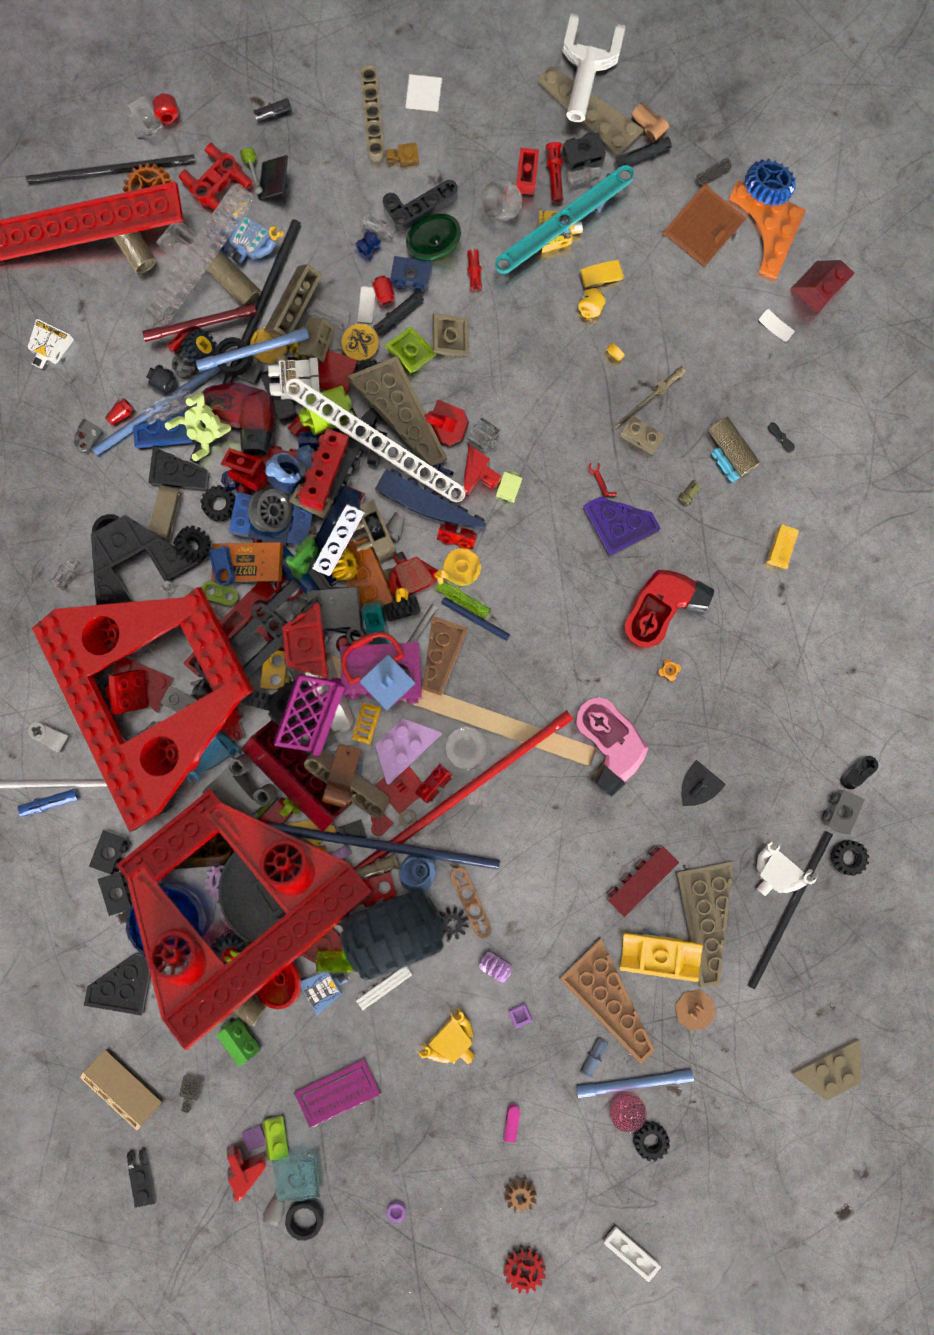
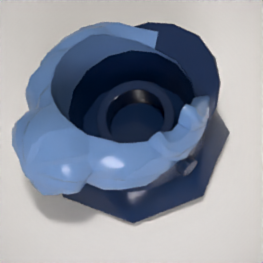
M287 453L274 455L266 463L267 481L277 491L292 494L298 484L301 485V479L306 474V467L301 461Z

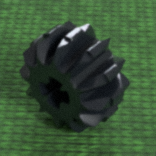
M447 907V915L442 911L439 913L444 918L441 919L444 936L446 933H449L448 940H451L452 934H454L457 940L459 939L458 932L465 935V931L462 928L469 927L468 924L462 923L467 921L468 917L461 918L464 911L461 910L457 914V907L453 908V913ZM452 918L458 922L455 928L447 925Z

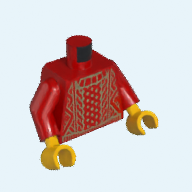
M402 551L393 556L397 565L390 572L388 588L396 596L397 602H400L401 599L408 600V597L431 587L436 581L435 579H437L439 584L443 583V578L448 580V572L444 569L438 570L418 557L407 560Z

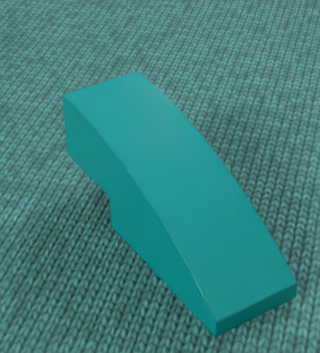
M382 601L363 604L362 615L366 626V634L376 632L389 634ZM376 637L368 642L369 645L391 644L390 640L384 637Z

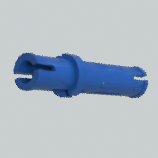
M74 788L42 799L35 798L32 802L18 805V812L21 817H24L25 815L36 812L42 813L45 809L78 800L76 789Z

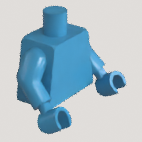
M218 732L202 753L198 767L193 772L187 774V780L192 784V779L196 777L199 782L201 778L197 771L199 774H203L230 757L234 759V754L236 752L242 754V751L236 747L231 737Z

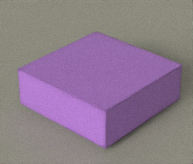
M525 1002L507 1010L515 1029L533 1021Z
M261 1124L242 1132L248 1151L266 1145Z

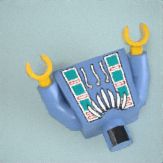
M236 202L231 203L230 211L232 214L230 215L228 225V239L231 246L236 250L231 258L236 263L241 264L246 256L255 261L257 258L271 254L278 241L277 238L283 236V231L281 230L276 234L277 226L267 230L245 215L241 214L240 216L239 213L243 211L244 206L240 204L239 209L236 210Z

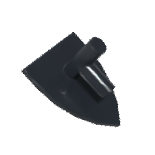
M698 760L691 765L682 783L681 797L683 806L703 804L713 799L726 785Z

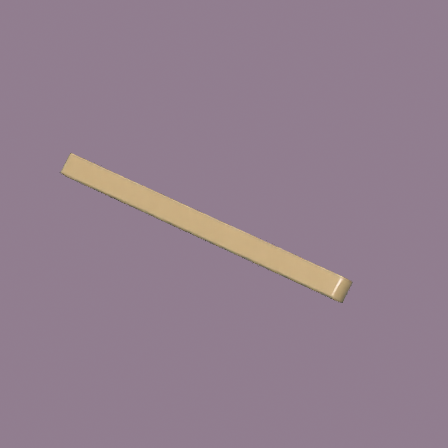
M327 654L326 658L331 657L338 678L341 679L342 666L340 658ZM423 687V699H419V703H413V705L522 743L542 730L536 726L442 694L441 698L424 693ZM556 733L551 734L535 746L536 748L587 766H591L597 749Z

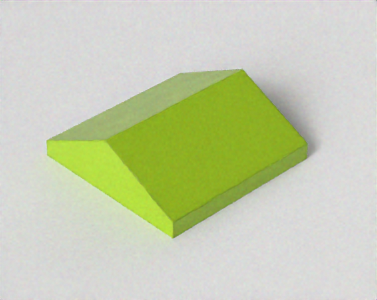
M411 326L384 346L394 357H398L400 363L410 373L421 369L436 355L433 352V348Z

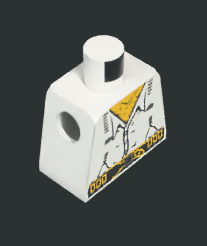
M36 319L28 344V349L36 354L32 364L42 369L46 360L55 364L58 363L74 339L68 333Z

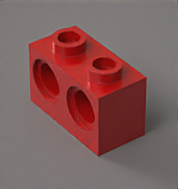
M391 870L385 872L384 875L377 874L363 879L373 894L359 906L369 907L375 905V901L383 899V902L394 899L397 889ZM380 883H389L390 890L382 891L379 887Z

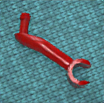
M590 463L588 470L595 475L605 497L617 496V492H607L606 484L599 472L600 464L598 463L597 470H593Z

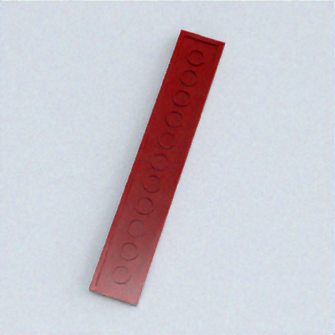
M170 182L0 220V261L183 222L178 183Z

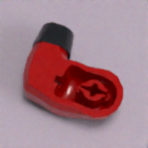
M657 570L637 594L625 621V633L630 641L638 646L648 648L658 645L665 638L669 622L674 617L677 608L684 607V610L704 615L713 598L714 589L699 580L694 581L684 574L670 570Z

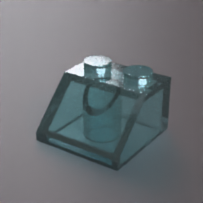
M308 1152L272 1160L277 1201H303L320 1197L316 1157L312 1153Z

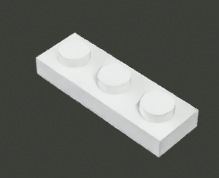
M616 1226L603 1240V1243L648 1282L661 1268V1265Z

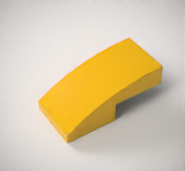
M619 260L599 263L580 270L585 288L601 286L604 283L620 281L624 278Z

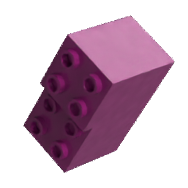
M419 642L399 643L404 657L395 662L415 684L393 705L399 704L401 700H406L407 704L419 703V699H423ZM393 644L362 645L357 649L351 650L346 658V666L351 677L359 676L360 680L349 684L341 669V681L345 686L343 695L347 696L348 699H360V695L374 698L360 681L387 655L392 659L398 655ZM340 646V661L345 649L349 646Z

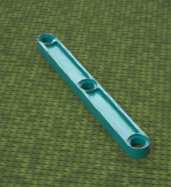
M628 165L619 167L499 255L495 261L497 272L500 274L509 273L629 185L634 177L633 169ZM627 171L630 173V178L624 180L620 177V173ZM566 215L569 217L570 222L562 224L559 218ZM501 260H507L509 267L502 269L498 263Z

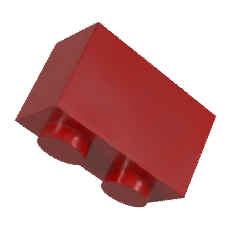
M520 147L516 193L534 195L539 149Z

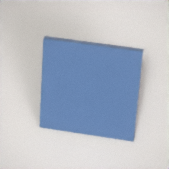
M389 655L360 681L386 710L415 684Z

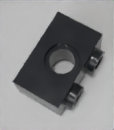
M590 132L578 139H568L563 143L562 153L569 172L605 160L606 151L599 132L594 134ZM585 148L587 149V152L582 153L579 151V149Z
M104 829L89 867L110 875L116 871L118 872L117 864L121 861L122 854L126 853L129 842L127 840L129 837L109 829ZM109 847H112L115 851L112 858L107 855Z
M122 872L98 879L109 916L134 908L128 882ZM116 888L122 890L121 898L115 895L114 891Z

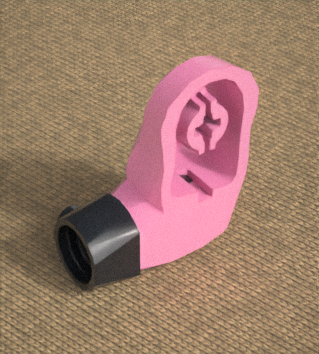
M598 697L588 700L581 706L577 713V726L580 732L594 741L602 753L606 755L604 763L601 762L590 779L612 797L626 785L625 782L637 771L644 761L648 745L634 724L608 699Z

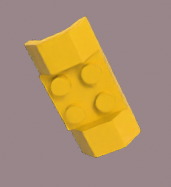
M624 933L620 970L698 982L703 944L648 934Z

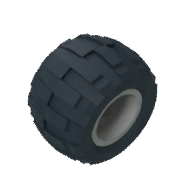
M419 889L347 916L341 922L343 930L340 933L345 955L353 970L358 972L360 978L364 980H371L422 961L441 952L444 947L442 941L444 938L443 925L437 908L430 898H426L424 891Z

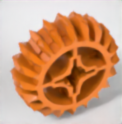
M146 163L144 168L139 164L138 170L132 167L133 174L127 173L129 179H124L126 186L123 187V191H134L139 182L140 187L138 189L146 188L145 185L152 187L170 183L173 180L163 167L158 169L155 163L152 167L149 163Z

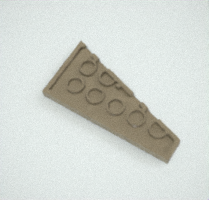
M734 861L676 872L690 942L703 944L698 979L700 988L720 984Z

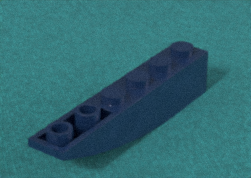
M386 469L375 487L377 493L424 517L465 528L485 530L487 526L484 518L476 514L474 516L468 514V510L460 505L458 507L451 504L452 501L442 496L439 498L435 496L433 490L427 487L422 489L417 486L418 483L411 478H408V480L402 478V474L394 469H391V471Z

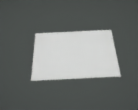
M409 74L405 108L438 112L442 78Z

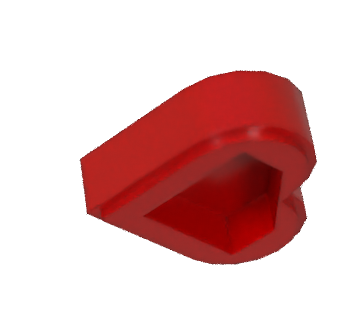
M385 814L381 818L371 816V822L373 823L371 832L375 836H382L394 824Z

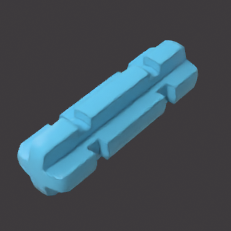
M718 447L712 451V456L718 460L717 463L724 473L728 474L729 480L731 482L737 480L740 475L737 470H734L727 456L723 455L722 449Z

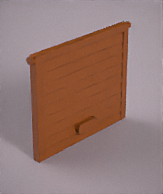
M705 183L662 234L671 238L705 267L746 220V217Z

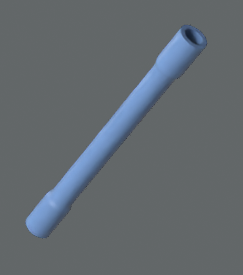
M307 328L299 329L283 336L196 360V364L200 372L223 363L310 339Z
M691 1069L657 1076L576 1086L578 1098L623 1090L692 1082L694 1078Z

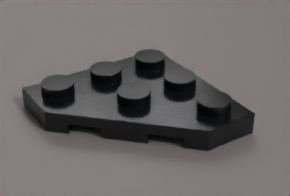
M132 954L88 985L84 1006L143 1015L150 977L146 955Z

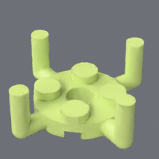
M201 392L186 400L188 406L196 403L197 405L186 411L185 417L177 416L165 423V428L168 430L179 424L185 425L187 436L201 443V450L192 454L194 461L209 454L210 442L231 430L229 424L221 423L218 415H214L211 411L213 409L205 405L204 394ZM200 420L205 423L206 428L202 427Z

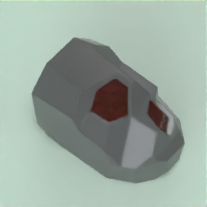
M83 419L74 436L76 449L80 452L90 450L98 441L102 429Z

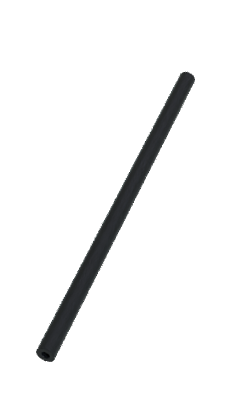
M190 154L27 175L26 181L27 183L128 171L132 170V167L139 169V164L144 168L146 163H149L151 167L154 163L158 167L195 162V156Z
M828 831L825 832L806 872L809 869L813 870L809 875L811 878L833 836ZM808 884L796 890L748 985L750 988L756 989Z

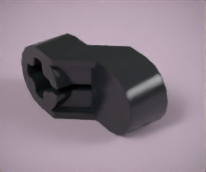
M866 756L843 776L844 786L852 790L862 785L878 769L879 764L876 758Z

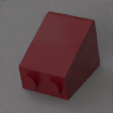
M841 260L816 261L791 287V290L819 314L842 290L855 272Z

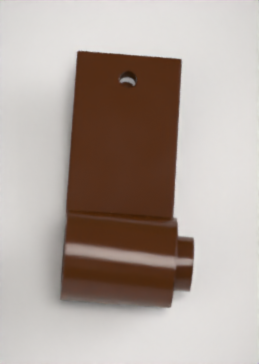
M338 744L323 793V802L344 808L346 804L350 805L353 793H349L350 786L361 754L360 749Z

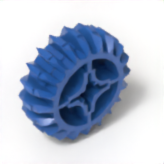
M769 158L766 161L761 159L759 162L755 161L748 169L744 180V187L747 188V193L751 194V198L757 199V203L761 201L764 203V206L766 204H769L771 207L773 205L780 206V204H785L792 197L796 186V178L793 177V172L789 171V167L783 166V163L779 164L776 160L771 162Z

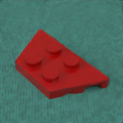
M315 603L307 612L301 613L294 621L288 622L282 627L286 665L328 679L321 608L319 603Z

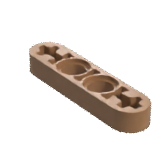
M456 867L451 872V880L475 934L479 938H487L491 934V924L468 872L463 867ZM458 870L460 873L464 872L465 874L463 876L464 883L466 881L469 882V884L463 885L460 888L457 886L461 885L460 880L454 878ZM470 888L473 891L470 899L463 898L461 894L463 889ZM472 906H478L481 910L480 914L476 917L472 916L469 912ZM484 916L485 920H481L483 926H488L486 934L477 931L480 926L478 922L474 924V920H479Z

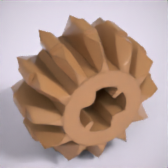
M517 1178L516 1185L510 1182V1188H505L507 1195L504 1196V1201L508 1202L507 1207L509 1209L514 1207V1213L521 1209L522 1214H524L525 1208L531 1211V1204L537 1203V1200L534 1198L537 1196V1191L533 1190V1184L528 1185L527 1179L520 1183V1179ZM520 1193H523L524 1198L518 1199L517 1194L520 1196Z

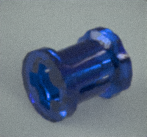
M225 471L221 478L222 484L230 491L236 490L240 483L234 481L233 484H230L228 471Z

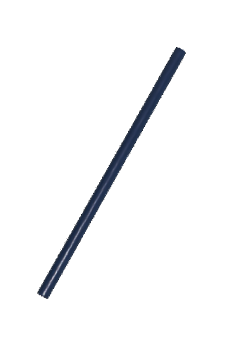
M269 822V826L286 834L303 838L492 869H499L500 860Z

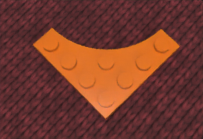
M737 180L729 200L739 205L747 213H750L756 221V226L763 240V255L759 273L776 280L806 209L790 202L780 204V206L773 205L771 207L769 204L764 206L763 202L757 203L756 198H751V194H748L747 188L744 187L745 183Z

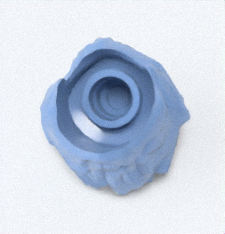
M408 856L399 870L400 883L411 892L417 889L426 892L436 876L434 861L425 857Z

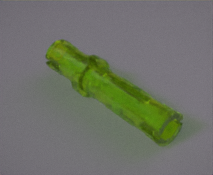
M444 580L442 584H438L435 590L450 597L449 600H455L484 619L489 613L490 607L460 591L461 588H455Z

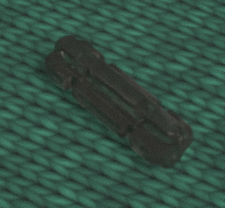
M728 158L721 160L720 164L719 162L706 169L705 173H699L697 181L700 185L708 182V179L711 180L723 173V170L730 169L732 167L731 161Z

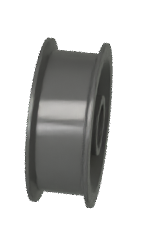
M276 489L259 490L253 494L249 501L248 516L252 525L259 531H281L288 525L291 519V503L284 492L277 491Z

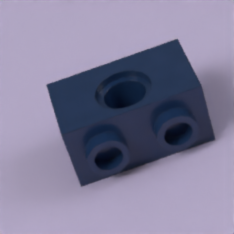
M394 256L390 277L391 284L398 288H405V286L413 287L416 291L428 290L432 262ZM414 272L416 275L413 278H408L406 274Z

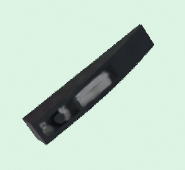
M372 407L360 420L376 430L377 426L375 425L378 420H382V417ZM361 425L355 429L357 436L363 434V427ZM349 436V444L328 496L329 499L333 500V504L343 485L349 484L352 478L350 473L353 468L356 469L358 467L361 452L365 453L367 449L365 445Z

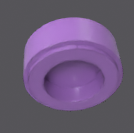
M393 1201L387 1207V1217L394 1223L401 1222L406 1216V1207L400 1201Z

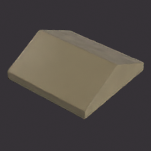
M432 314L433 352L444 356H468V318Z

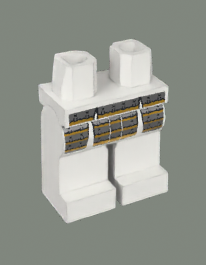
M317 358L298 361L281 360L279 364L268 366L269 378H280V383L269 384L271 396H281V400L292 399L283 391L284 382L288 379H298L320 393ZM295 382L289 384V391L292 394L296 393L298 386ZM309 393L306 395V397L312 396L313 394Z

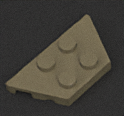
M855 1039L791 1073L827 1101L861 1084L860 1041Z

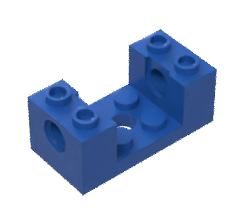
M237 492L229 534L271 543L280 542L285 546L294 548L300 545L308 536L312 518L311 512L294 505L291 519L283 530L278 532H262L252 525L248 516V504L253 495Z

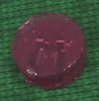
M619 1094L612 1100L609 1107L612 1123L620 1131L635 1132L645 1123L647 1116L646 1108L642 1100L635 1094Z

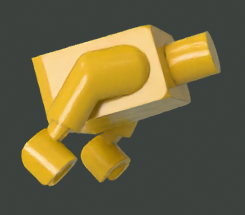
M459 1007L456 1008L458 1011L456 1015L450 1012L451 1018L428 1041V1046L425 1043H421L424 1049L422 1051L416 1050L420 1057H427L444 1063L450 1061L455 1063L461 1057L467 1064L475 1058L476 1055L468 1049L473 1044L472 1038L474 1034L471 1022L463 1015Z

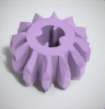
M487 952L479 964L481 970L500 982H505L513 969L510 964L492 952Z

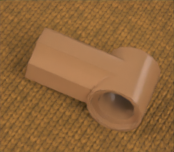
M644 103L639 104L631 114L644 128L647 137L654 142L669 129L668 122L662 116L655 115Z

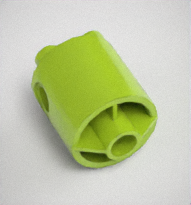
M342 385L320 393L353 415V412L349 409L352 406L350 397L345 395ZM314 395L305 398L308 404L314 402ZM328 404L323 406V414L328 415L331 412V407ZM304 406L298 412L303 427L309 426L314 435L323 433L326 429L332 430L337 428ZM341 415L339 417V423L341 426H344L347 423V417L345 415Z

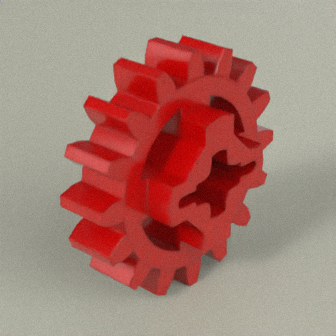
M521 1248L520 1253L514 1250L513 1257L507 1256L509 1263L504 1262V1268L507 1269L503 1271L504 1276L507 1277L506 1283H512V1290L517 1287L518 1293L525 1289L526 1294H529L530 1288L536 1291V1285L542 1286L541 1279L546 1278L545 1273H543L546 1271V1266L542 1265L544 1263L543 1258L538 1259L537 1251L531 1254V1248L527 1252H524V1249ZM516 1263V1269L512 1272V1267ZM521 1266L525 1270H528V1275L524 1271H521ZM538 1269L536 1277L533 1278V1273Z

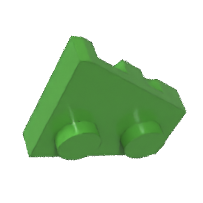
M308 536L296 547L295 552L297 554L294 557L288 556L286 558L293 576L300 580L308 572L312 558H315L318 553L315 539Z

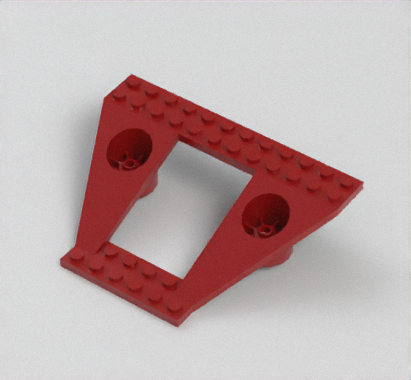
M196 587L182 598L53 609L32 627L129 832L137 830L162 811L187 774L193 772L198 767L202 753L240 700L254 691L202 587ZM180 624L213 692L124 742L93 675L123 657L135 653L140 647Z
M211 789L206 791L117 864V867L128 882L161 1019L186 1051L373 894L348 862L221 803ZM218 832L221 833L286 912L284 917L226 965H224L157 883ZM290 852H296L293 857H289ZM300 856H302V865L295 863ZM276 867L277 870L272 873L271 868ZM296 868L300 869V872L295 876L293 873ZM279 874L282 876L281 882L273 880ZM286 876H293V879L285 882ZM180 942H188L182 949L179 948ZM191 948V956H186L185 952ZM190 960L188 965L184 967L183 964L185 963V961ZM168 966L171 967L170 975H167L164 970ZM181 967L183 971L175 974L176 968Z

